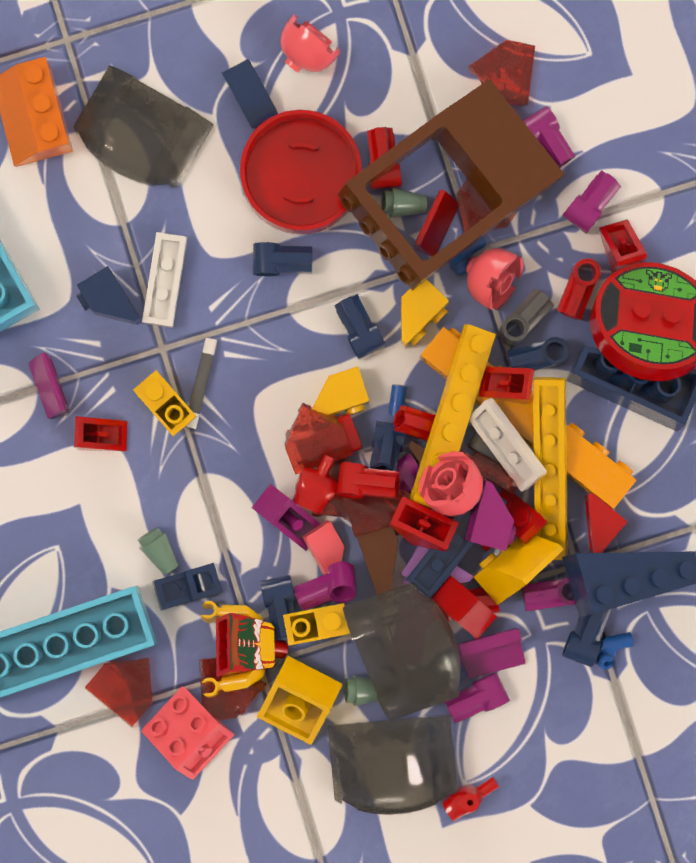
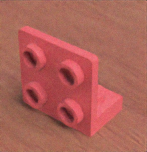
M181 687L142 729V733L177 771L192 780L235 735L226 725L215 719L185 687Z

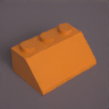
M46 57L16 64L1 73L0 114L14 167L73 152L52 69Z

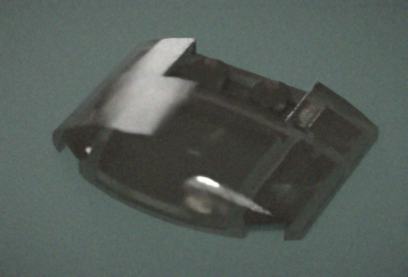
M109 65L73 128L76 134L79 133L89 152L115 173L141 184L154 187L155 185L171 184L170 187L175 188L181 183L214 124L189 107H184L140 82L134 76Z
M414 582L343 607L352 641L354 640L377 693L376 698L389 721L457 698L460 693V688L458 689L460 674L462 673L461 659L452 628L436 602L432 598L428 599L424 594L416 590L418 585Z
M432 715L328 725L334 798L336 802L342 804V801L357 808L358 811L366 813L394 815L429 808L438 804L439 801L451 792L453 795L458 791L451 715Z

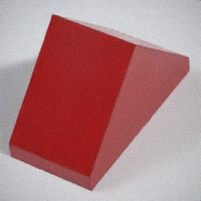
M628 219L599 227L612 273L627 265L642 263L647 258V253Z
M486 366L480 384L479 397L520 404L528 403L530 401L534 369Z
M75 416L74 448L89 451L125 452L127 450L128 421Z
M587 494L584 495L589 553H602L625 526L627 521L598 496Z
M402 496L389 525L414 546L446 552L459 522Z
M451 575L430 598L475 639H478L497 618L486 605Z

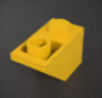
M428 280L413 291L410 288L401 297V344L405 348L410 343L413 346L418 344L427 334L423 329L431 321L436 325L448 313L445 307L448 305L449 300Z
M358 366L328 376L309 413L311 423L318 421L320 425L335 419L336 414L345 411L347 414L350 413V416L365 411L364 405L369 404V398Z
M157 370L133 389L173 437L197 417Z
M344 603L283 615L289 646L350 634Z

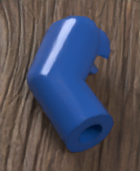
M484 237L450 262V269H454L457 276H462L466 273L468 265L466 259L486 247Z
M392 384L389 413L393 418L400 409V406L410 407L405 402L407 386Z
M631 632L602 639L595 661L601 669L608 670L613 667V660L618 650L634 647Z

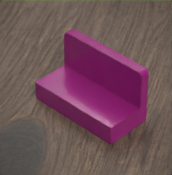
M519 628L457 643L461 660L468 673L466 678L471 679L525 664Z

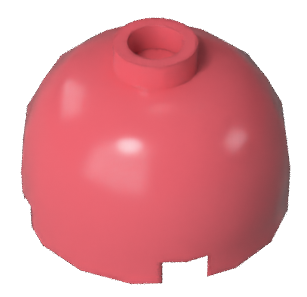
M293 14L285 24L280 37L281 49L287 56L284 62L298 73L301 69L308 72H320L328 68L339 56L341 50L337 47L333 51L329 47L332 41L306 20L302 25L296 22L299 16Z
M491 248L482 252L478 257H473L466 268L468 273L467 287L472 298L490 310L492 308L495 310L500 309L516 289V287L510 286L515 276L519 279L521 278L524 266L523 258L502 248Z
M452 451L439 456L440 462L436 463L433 468L428 465L424 470L419 482V493L424 498L425 503L439 514L458 516L471 510L479 501L483 493V477L477 465L463 452Z

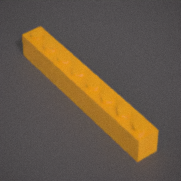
M443 327L423 351L419 359L447 380L461 333L452 327L449 331ZM487 361L486 366L494 367ZM478 390L475 403L480 406L489 398L479 397ZM531 390L530 401L526 404L494 399L526 444L534 449L533 390ZM574 423L566 424L567 476L589 494H595L614 509L636 482V479L631 476L633 470L621 461H618L617 464L607 457L609 451L599 443L594 442L592 445L584 439L585 432Z

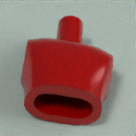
M325 453L317 470L307 467L302 468L295 485L293 502L319 514L323 512L337 491L338 481L328 475L335 462V457Z
M491 777L478 787L473 785L460 786L442 801V805L451 820L455 822L460 817L476 811L483 798L500 786L494 777Z

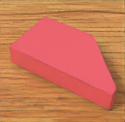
M324 521L302 536L323 575L327 574L328 567L331 564L342 561L345 546L331 521Z

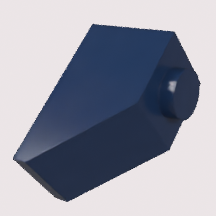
M108 266L77 284L81 293L77 294L76 297L85 311L91 309L95 315L135 325L142 322Z

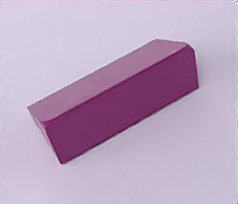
M45 352L41 353L29 362V367L48 419H52L69 413L70 409L51 356Z

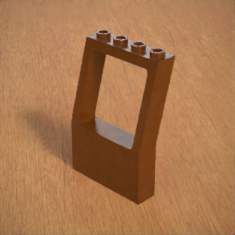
M489 79L434 116L347 181L338 193L342 206L358 220L362 232L370 236L378 246L380 255L385 260L390 261L397 270L399 279L413 291L505 220L553 187L564 176V173ZM437 140L488 204L492 212L428 260H422L366 188L427 142Z

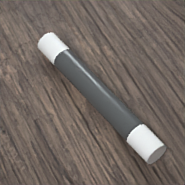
M205 338L189 408L197 417L186 426L188 428L196 429L217 345V340Z

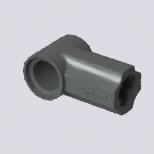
M534 288L503 321L499 328L501 341L507 346L512 347L521 344L526 336L554 307L550 298L542 291ZM509 324L518 325L522 332L521 335L512 337L507 333L506 326Z

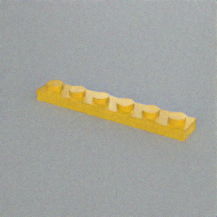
M464 324L410 495V500L428 508L431 507L425 503L424 498L419 493L421 476L428 465L433 468L436 463L440 462L438 457L442 454L460 451L496 336L492 332L470 324Z
M535 377L533 379L534 454L547 471L545 475L534 483L535 511L547 521L535 536L560 544L564 550L553 560H563L562 557L568 556L566 378Z

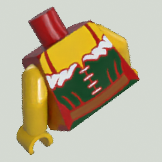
M212 601L203 603L204 609L214 610L213 614L201 615V618L206 623L216 621V677H222L221 681H216L213 678H206L202 681V684L209 682L215 684V690L212 693H205L204 696L212 698L218 694L219 690L229 692L248 688L264 677L265 670L274 667L275 658L284 659L288 652L287 642L285 640H274V626L271 623L264 622L263 618L247 605L223 604L221 607H217Z

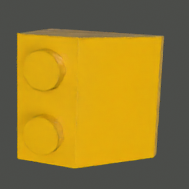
M534 536L527 544L517 537L516 539L514 538L512 545L507 546L506 551L500 550L501 552L497 556L492 552L479 563L482 569L474 578L494 602L499 605L527 585L564 549L560 544L538 536Z
M287 656L257 718L312 745L343 684Z

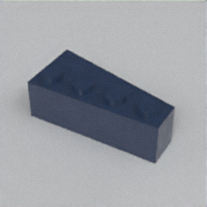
M584 346L578 353L566 380L676 432L686 425L696 402V369L672 380H643L622 372L612 365L598 348Z
M695 551L575 553L562 557L579 617L593 615L696 584Z

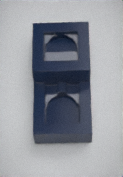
M249 59L221 72L252 129L278 114Z
M214 563L152 581L160 611L223 592Z

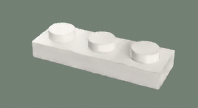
M156 232L142 323L173 328L187 237Z
M493 398L484 401L471 414L469 422L521 492L529 489L547 473L546 469Z

